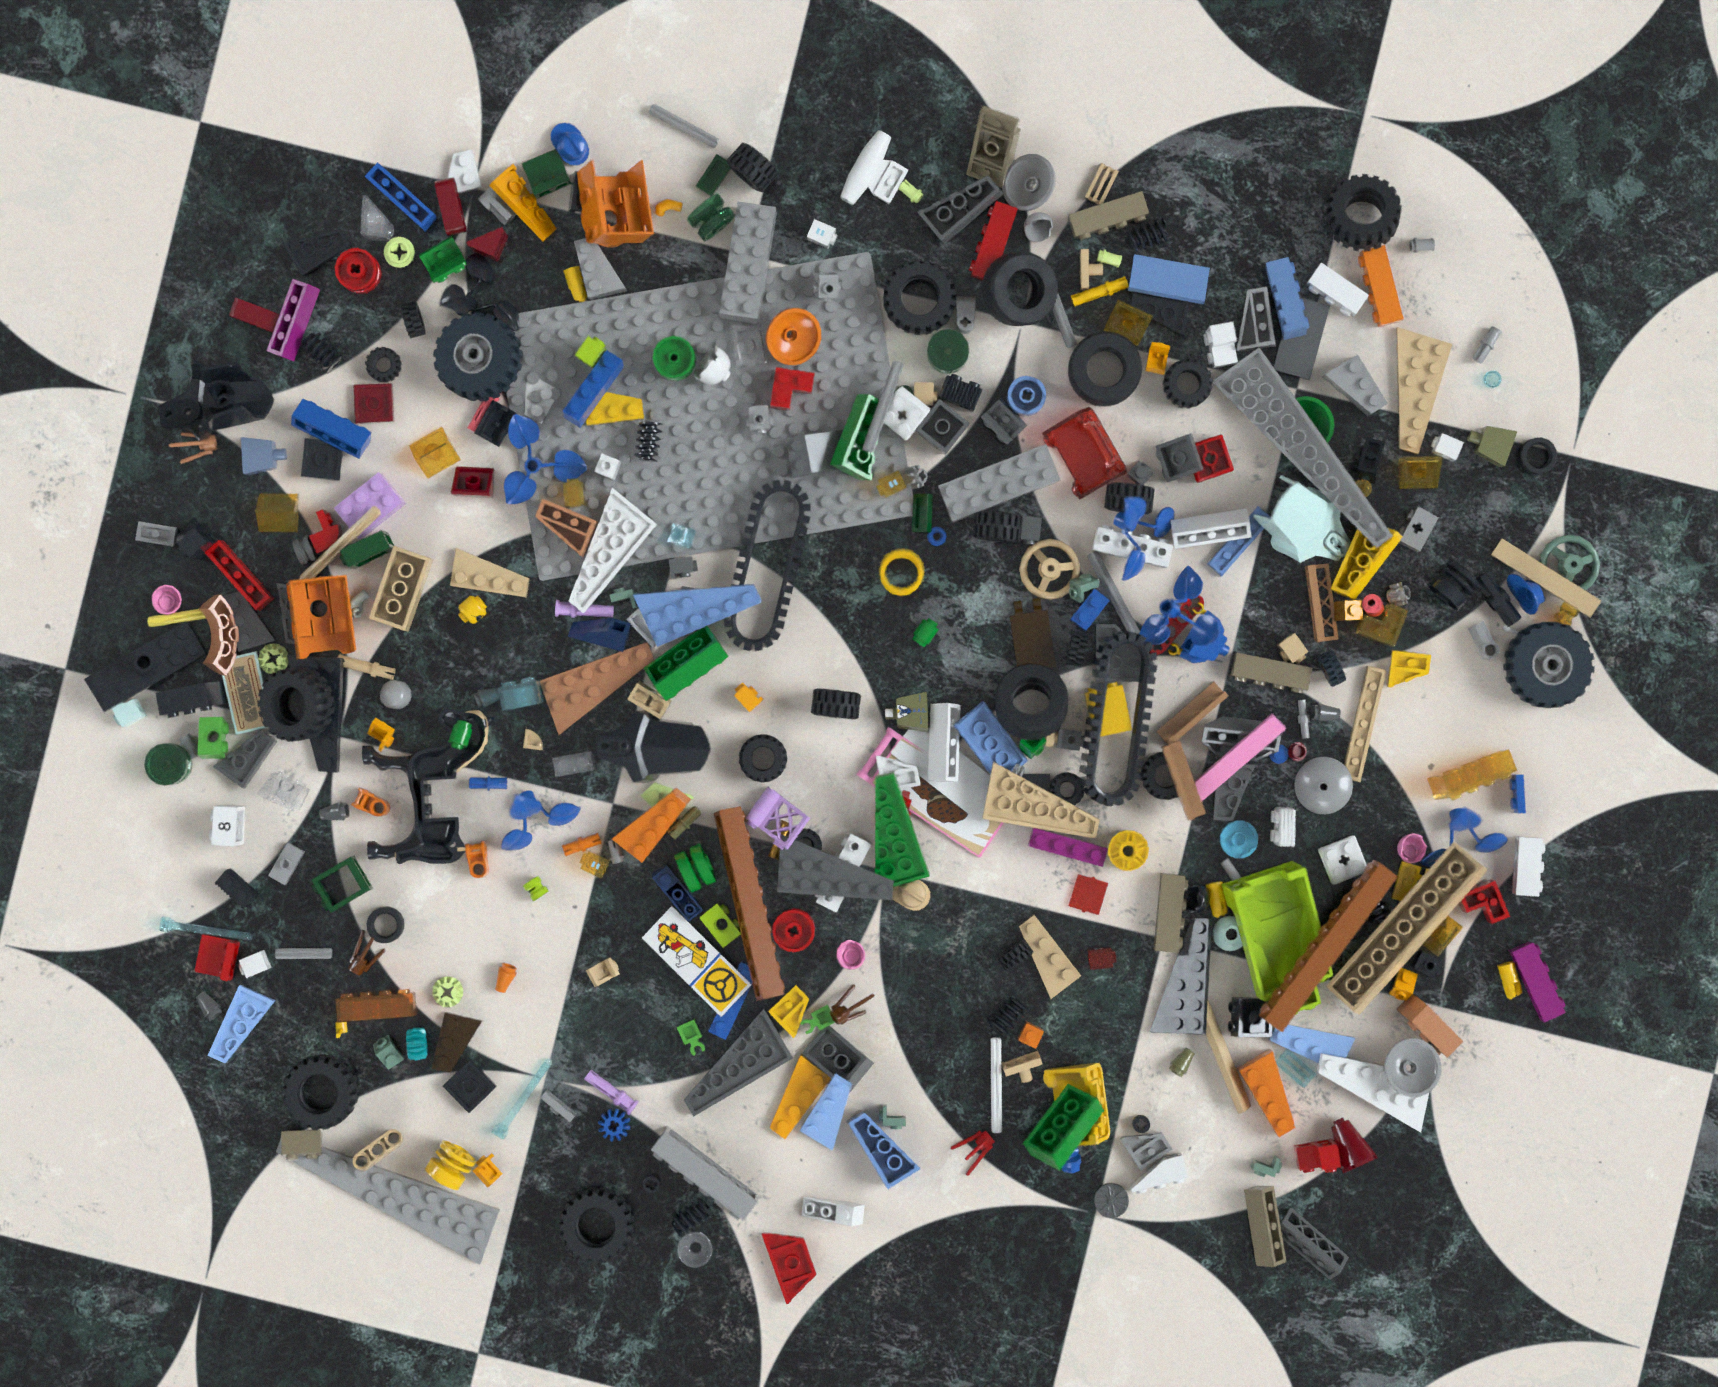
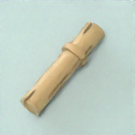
M342 654L338 656L344 658V668L368 673L372 677L380 676L390 680L394 678V675L387 674V672L395 674V668L379 665L378 662L362 661Z

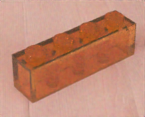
M399 989L398 993H391V990L379 991V994L372 995V992H360V996H353L352 993L341 994V997L336 999L337 1022L417 1015L415 992H410V989Z

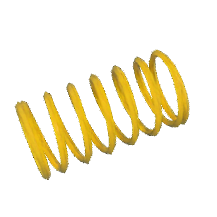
M906 550L894 551L887 555L880 569L883 586L890 593L898 596L909 595L914 592L920 585L923 576V567L919 558ZM905 558L915 564L918 570V579L912 586L899 589L888 583L884 572L886 566L892 560Z

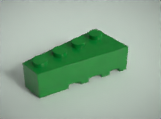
M857 394L830 463L831 466L858 480L872 481L873 474H871L872 464L875 463L874 452L863 450L879 403V399L870 394Z

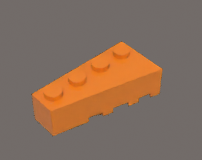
M675 788L617 833L612 840L642 863L688 805L691 798L678 788Z
M1268 1049L1238 1067L1237 1070L1275 1134L1281 1137L1296 1127L1273 1051Z

